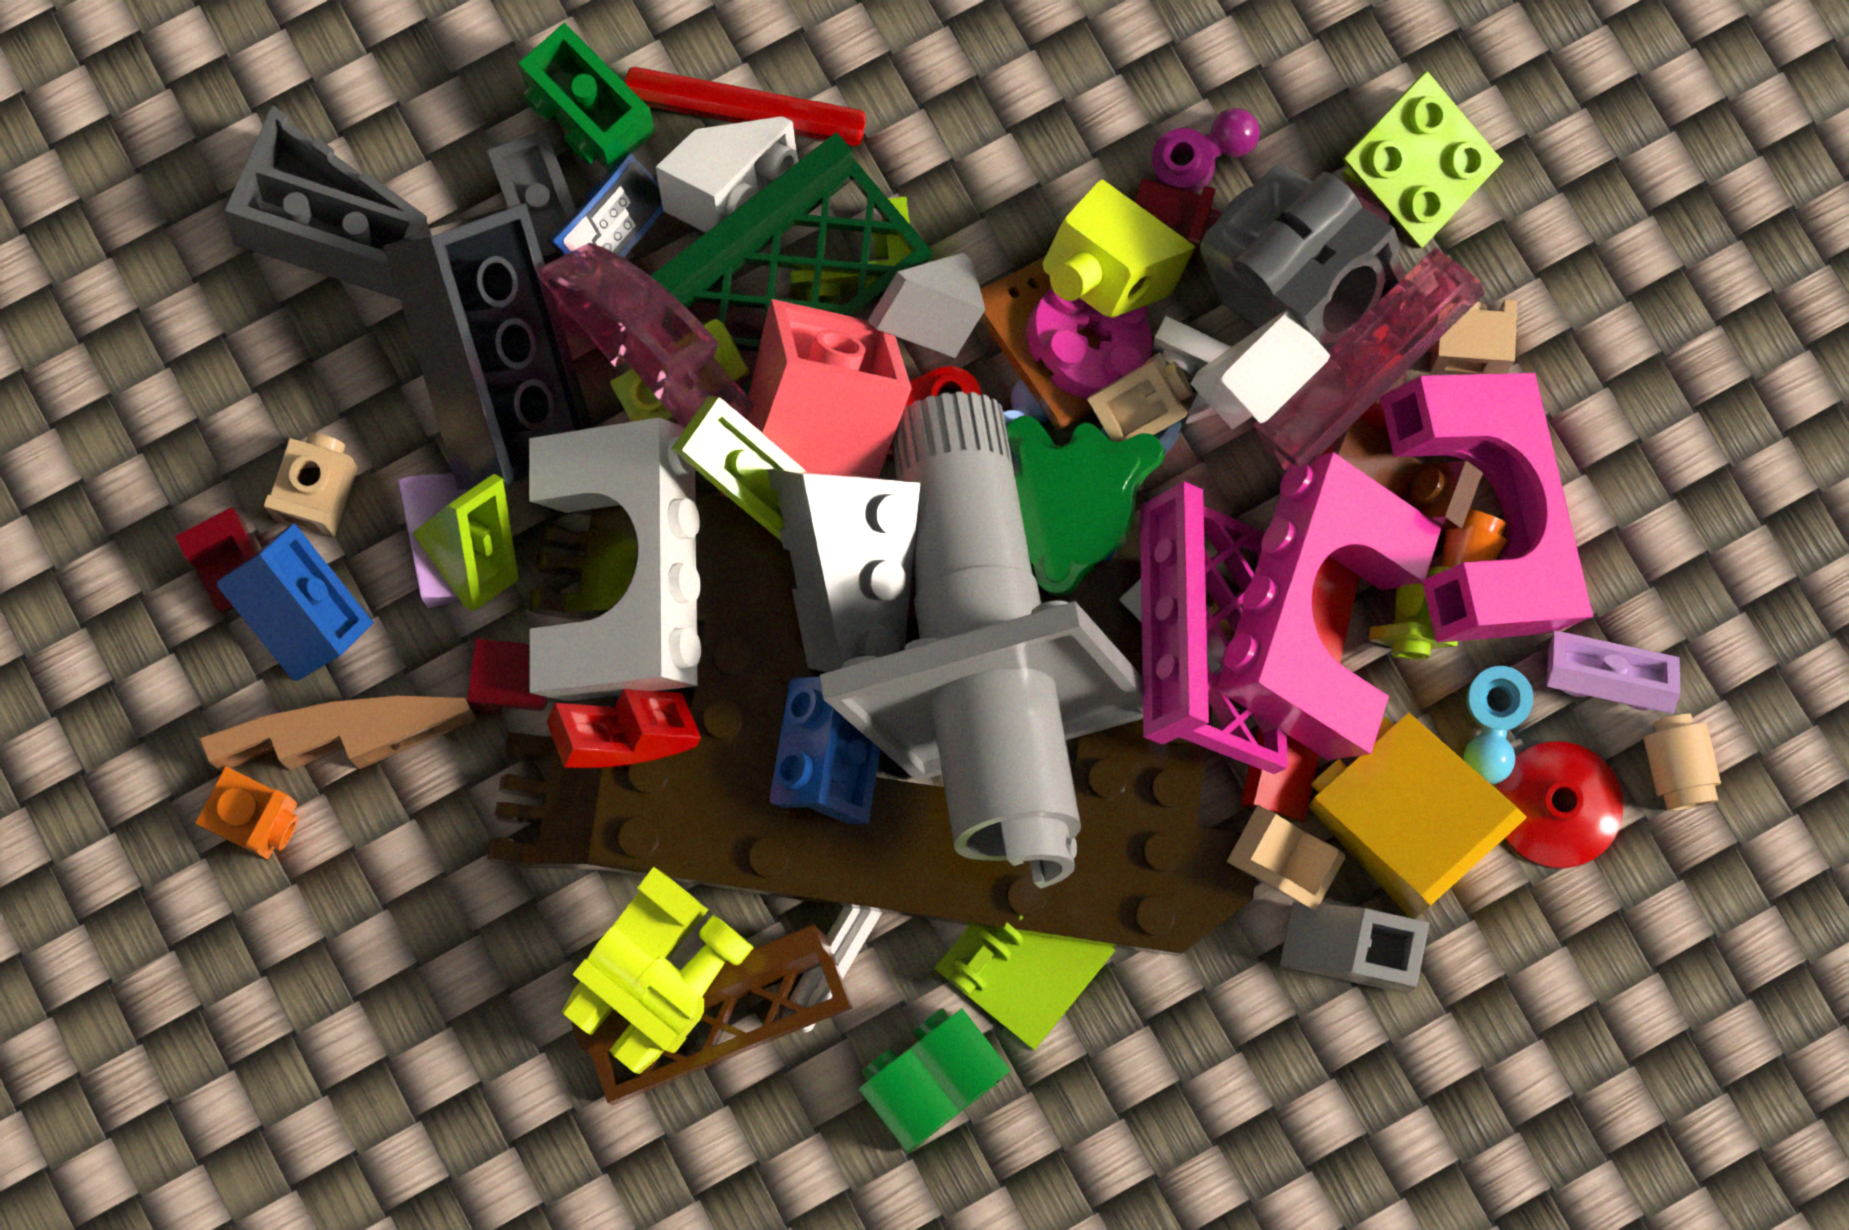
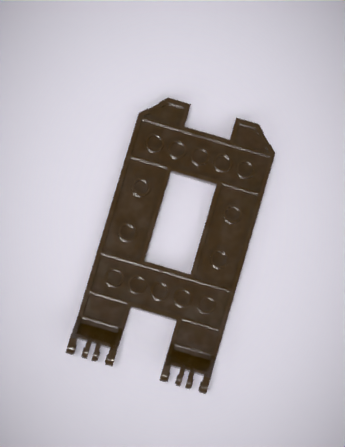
M695 492L696 507L700 517L699 531L696 534V570L699 574L701 585L700 594L697 598V625L704 626L701 641V657L697 667L698 686H694L690 712L701 736L697 747L664 758L630 765L600 768H564L552 736L508 733L505 753L508 754V757L524 761L535 759L552 762L549 780H530V778L525 776L505 774L504 777L500 778L499 791L512 795L545 799V805L530 806L510 802H497L494 816L497 817V820L503 822L541 824L538 844H523L517 840L495 837L494 840H490L487 857L488 861L526 868L593 869L645 877L655 867L673 881L1002 930V927H1005L1007 922L1019 933L1171 956L1181 955L1252 901L1256 878L1226 862L1242 833L1198 826L1207 748L1180 737L1163 745L1144 738L1143 719L1076 737L1072 779L1081 829L1075 837L1077 843V853L1074 858L1075 869L1062 881L1041 889L1033 883L1030 860L1023 861V864L1014 866L1008 860H975L964 857L955 851L944 787L876 777L869 824L849 825L808 807L780 808L771 804L770 793L789 683L794 678L820 677V674L827 672L810 669L807 666L792 589L796 588L797 584L790 550L784 549L783 543L729 497ZM621 505L569 513L548 507V510L560 514L591 515L589 531L575 532L563 527L545 526V528L541 529L539 541L541 544L553 548L579 552L585 551V556H567L543 552L538 553L535 567L542 573L581 576L579 593H562L551 588L536 587L535 590L531 591L528 610L541 615L567 619L597 618L608 612L620 601L632 582L638 560V540L634 524ZM1112 558L1111 563L1100 561L1093 565L1095 570L1083 577L1076 590L1066 596L1050 595L1038 584L1041 604L1050 601H1065L1068 603L1076 601L1143 677L1142 623L1119 600L1141 579V562ZM1030 561L1032 575L1036 578L1034 566ZM1221 575L1233 595L1236 596L1240 592L1229 576ZM1205 587L1206 607L1211 615L1219 610V607ZM917 618L907 620L905 646L914 640L920 639ZM1224 618L1218 623V626L1230 643L1235 633ZM1230 699L1235 709H1241L1243 707L1237 702ZM1208 703L1209 723L1207 725H1210L1212 708Z

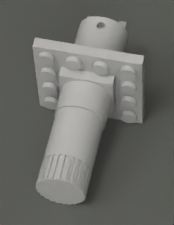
M956 392V394L942 393L940 396L935 397L933 395L926 397L922 401L917 400L910 406H905L891 443L897 480L920 483L912 566L916 592L914 606L920 639L908 643L904 647V651L879 658L874 656L855 657L844 662L841 669L820 674L823 699L916 781L942 775L953 845L958 854L982 861L1008 860L1014 866L1023 864V861L1030 860L1033 883L1041 889L1062 881L1075 869L1074 858L1077 853L1075 837L1080 832L1081 824L1066 740L1143 719V677L1076 601L1070 603L1050 601L1041 604L1037 580L1032 575L1001 404H998L994 398L989 399L987 395L983 394L980 396L973 392L969 394H964V392Z

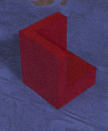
M231 507L175 536L185 558L197 570L215 608L220 613H226L234 609V607L217 587V581L231 570L252 558L259 551L244 520Z
M476 638L467 702L475 713L500 715L501 707L531 711H543L546 708V696L530 693V644Z

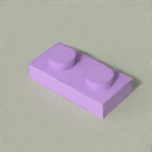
M1554 630L1548 648L1547 687L1560 689L1576 697L1592 696L1625 703L1636 710H1657L1674 714L1681 694L1680 657Z

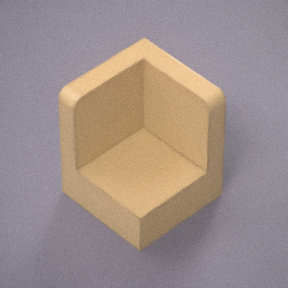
M1257 805L1226 862L1270 888L1316 911L1345 860V854L1336 847L1302 831L1279 815Z

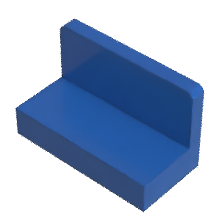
M295 523L279 532L252 558L231 570L217 581V587L294 681H299L341 656L374 624Z

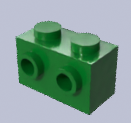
M565 22L518 63L527 89L522 93L524 100L542 120L548 122L554 117L569 132L564 136L565 141L586 164L590 165L594 160H597L609 172L627 153L633 154L655 134L650 108Z

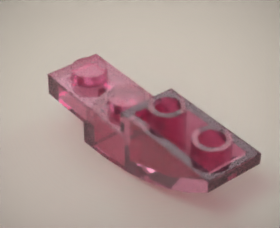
M591 242L539 268L538 277L614 367L627 361L683 429L687 427L708 396L720 397L743 418H749L754 405L753 402L714 358L719 342L680 301L651 276L614 252Z

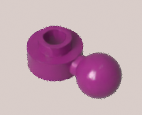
M1229 108L1220 112L1215 117L1210 133L1205 136L1189 128H1178L1167 132L1157 141L1152 151V166L1157 181L1161 184L1192 193L1202 190L1204 185L1207 186L1214 175L1216 157L1221 154L1233 158L1242 157L1255 148L1260 136V128L1256 118L1245 109ZM1180 150H1188L1194 154L1191 162L1182 166L1174 164L1171 159Z

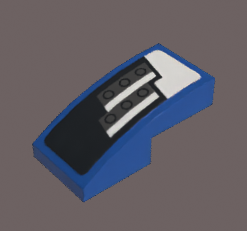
M627 153L585 195L587 201L547 240L590 286H597L663 212L658 181L632 153Z

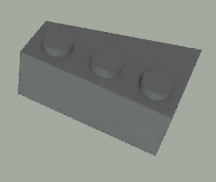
M273 105L224 210L233 245L399 299V295L383 245L428 230L426 215L365 171L361 174L334 154L333 148L319 138L315 141L289 122L286 114Z
M767 469L771 489L778 491L785 528L780 529L783 548L790 550L797 587L793 588L792 592L808 668L831 672L841 669L844 662L855 657L874 656L879 658L904 651L920 483L887 478Z

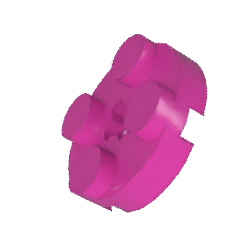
M1051 288L1034 307L1029 316L1027 341L1030 352L1036 363L1042 358L1046 367L1054 373L1050 380L1060 389L1074 396L1088 399L1091 394L1139 368L1151 358L1152 335L1149 324L1145 319L1147 307L1145 305L1112 318L1104 316L1081 298L1073 301L1064 300ZM1085 327L1093 330L1101 339L1096 349L1088 347L1087 337L1078 334L1077 330H1083Z

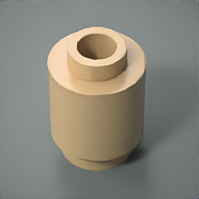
M1681 714L1654 721L1655 733L1646 735L1643 739L1657 798L1664 797L1667 812L1681 811L1717 802L1718 797L1715 786L1720 785L1721 781L1707 723L1694 724L1691 714Z

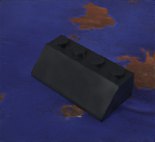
M526 203L431 228L383 245L458 490L472 489L493 474L503 478L504 485L529 476V438L593 428Z

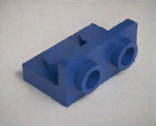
M820 677L794 678L789 683L770 793V803L780 808L808 807L849 825L869 824L881 749L823 699Z

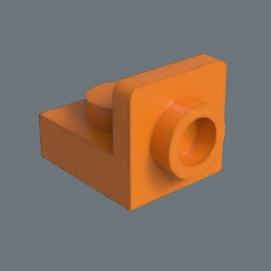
M225 766L195 824L268 860L274 848L282 850L291 839L299 819L297 815L293 814L298 803L288 794L277 789L273 790Z

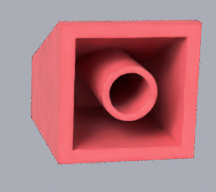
M771 299L744 418L806 472L879 478L912 389L896 337L877 330L868 320Z

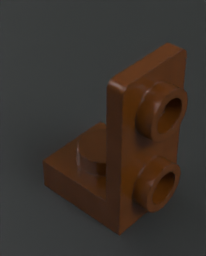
M1349 417L1343 420L1331 453H1336L1441 526V530L1463 528L1483 472L1466 460L1422 464L1413 457H1394L1390 440L1358 417Z

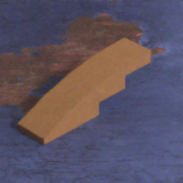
M388 696L334 701L267 715L202 737L200 740L208 761L221 772L225 766L232 768L274 750L279 761L291 771L344 748L349 760L358 769H361L478 720L466 698Z

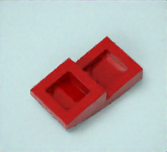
M623 689L615 707L555 703L547 719V725L564 768L614 767L652 761L695 748L701 739L681 692Z

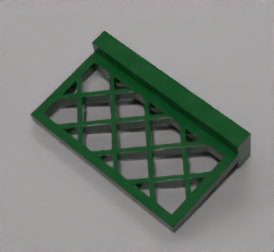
M836 132L640 283L638 290L644 307L658 323L661 322L676 341L690 334L677 319V316L695 302L720 304L718 320L723 322L725 327L727 324L728 307L730 305L765 309L764 329L771 299L856 318L883 296L897 271L925 264L933 257V251L853 158V150ZM851 181L868 199L865 220L829 217L831 196ZM822 204L821 216L808 215ZM874 208L886 222L873 221ZM793 226L819 228L816 258L780 255L782 234ZM827 229L864 232L861 263L824 259ZM872 233L898 235L912 251L895 266L868 264ZM772 243L771 254L759 253ZM744 264L770 266L766 297L730 294L732 273ZM778 267L815 270L811 301L775 298ZM822 271L859 275L857 295L845 305L819 302ZM867 276L879 277L866 288ZM723 281L722 293L709 292ZM731 337L738 350L759 351L761 340ZM753 377L737 389L731 385L719 392L735 411L747 403Z

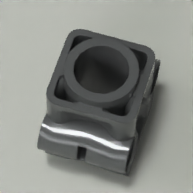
M1285 163L1276 164L1255 185L1242 191L1228 204L1201 242V255L1221 303L1257 329L1288 308L1329 353L1328 361L1314 375L1331 387L1355 364L1364 345L1376 333L1396 323L1418 301L1412 280L1403 269L1398 257L1400 244L1394 227L1363 208L1353 191L1339 178L1328 172H1322L1314 181H1311Z

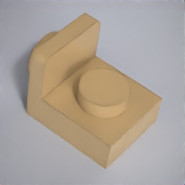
M1158 353L1149 358L1144 365L1091 394L1087 400L1110 439L1114 442H1122L1140 433L1154 435L1186 417L1191 408L1187 398L1193 395V390L1180 366L1175 361L1167 365L1162 355Z

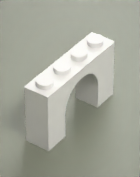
M658 417L529 438L530 502L565 513L621 505L634 524L638 540V560L632 582L624 596L612 609L588 621L530 628V693L563 701H575L621 695L623 689L658 691L698 686L697 664L701 657V643L697 635V598L700 594L701 585L699 574L696 570V534L700 526V517L695 499L696 469L671 449L686 427Z

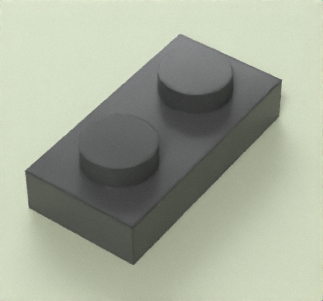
M546 129L487 150L508 207L523 203L527 204L544 265L563 258L547 240L577 210Z

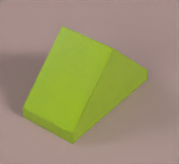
M495 474L445 506L412 533L464 607L473 612L519 580L503 478Z

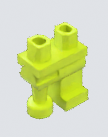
M655 867L650 870L638 886L639 892L618 920L596 944L589 957L584 959L572 974L580 982L572 991L561 1011L590 1035L594 1034L613 1009L620 1013L631 1024L611 1047L609 1052L631 1071L638 1074L655 1062L664 1051L675 1053L687 1039L688 1033L700 1021L704 1013L703 995L726 960L733 965H740L754 948L736 931L713 914L699 932L700 938L706 944L681 970L668 961L669 958L709 909Z

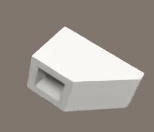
M781 116L695 129L656 166L663 211L705 233L798 162L793 122Z

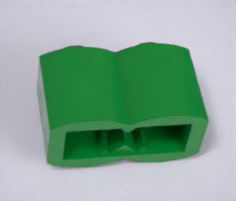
M944 1008L938 1010L913 1030V1034L919 1041L909 1050L898 1057L893 1049L890 1048L861 1071L867 1082L858 1089L859 1095L906 1155L997 1085L1011 1071L963 1008L952 1016H949Z

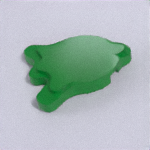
M1020 416L1009 423L1007 435L1017 460L1015 480L1029 558L1034 566L1036 579L1041 588L1053 596H1066L1076 590L1084 576L1095 570L1093 565L1107 558L1115 549L1119 552L1128 540L1135 520V500L1138 489L1144 479L1161 465L1164 459V448L1158 438L1147 433H1140L1122 442H1114L1090 423H1083L1077 426L1070 443L1061 447L1054 444L1050 436L1034 417Z

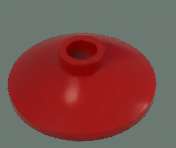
M1551 741L1529 747L1515 757V765L1511 774L1505 780L1497 783L1496 789L1527 817L1504 839L1520 856L1539 866L1552 869H1568L1594 860L1613 842L1622 822L1623 797L1615 774L1601 757L1578 744ZM1563 790L1572 796L1574 801L1572 811L1560 812L1553 806L1552 795L1555 791Z

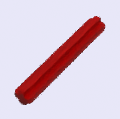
M635 66L629 68L624 82L649 107L732 123L783 116L793 122L795 135L827 140L837 132L848 145L852 146L860 145L866 127V114L860 109Z

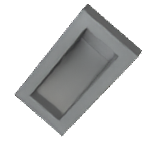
M964 253L897 271L868 322L877 330L956 358L985 311L972 260Z

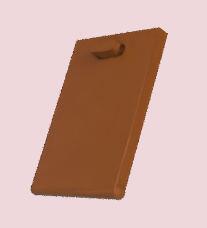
M1043 258L981 288L985 311L980 320L1050 419L1053 427L1056 430H1060L1093 413L1094 410L1087 399L1067 393L1052 382L1050 378L1054 373L1046 367L1042 358L1036 363L1030 352L1027 341L1029 316L1042 297L1052 288L1050 276L1045 273L1042 266L1045 259ZM1086 327L1083 330H1077L1078 334L1087 337L1088 347L1096 349L1101 342L1100 337L1093 330Z

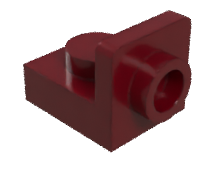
M1142 178L1135 200L1136 204L1196 246L1188 261L1192 263L1196 261L1205 234L1217 222L1223 212L1222 210L1212 208L1216 188L1204 185L1202 195Z

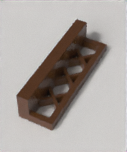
M811 925L752 949L740 965H733L726 960L703 995L704 1013L719 1007L721 1009L716 1019L703 1013L700 1021L712 1026V1029L702 1051L685 1057L676 1052L664 1051L655 1062L642 1072L641 1076L618 1084L608 1052L631 1022L613 1009L593 1035L586 1033L574 1022L571 1025L579 1048L591 1054L607 1103L613 1106L850 1010L853 1006L827 936L815 925ZM819 966L822 967L833 998L809 1008L787 1000L798 975ZM782 982L777 994L764 990ZM755 994L773 1002L760 1028L746 1033L727 1024L738 999ZM783 1007L796 1012L778 1020ZM723 1031L735 1036V1038L718 1044ZM663 1056L676 1061L658 1068Z

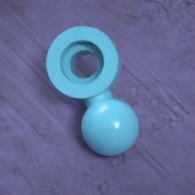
M1494 666L1482 671L1471 682L1466 695L1468 712L1472 719L1482 728L1480 735L1473 738L1466 746L1463 760L1490 784L1499 783L1511 774L1515 765V753L1512 745L1506 740L1507 731L1521 724L1528 717L1533 706V691L1529 681L1522 673L1507 666ZM1501 689L1508 694L1510 703L1507 710L1497 712L1489 707L1487 695L1490 690Z

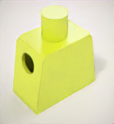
M1102 179L1094 185L1066 216L1042 266L1045 273L1050 276L1052 289L1060 298L1067 301L1081 298L1104 316L1114 318L1170 296L1196 246Z

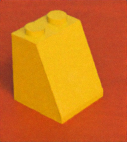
M1409 712L1395 725L1387 716L1382 719L1371 754L1359 756L1348 767L1341 759H1338L1311 784L1318 794L1308 805L1309 810L1411 919H1416L1527 818L1510 800Z

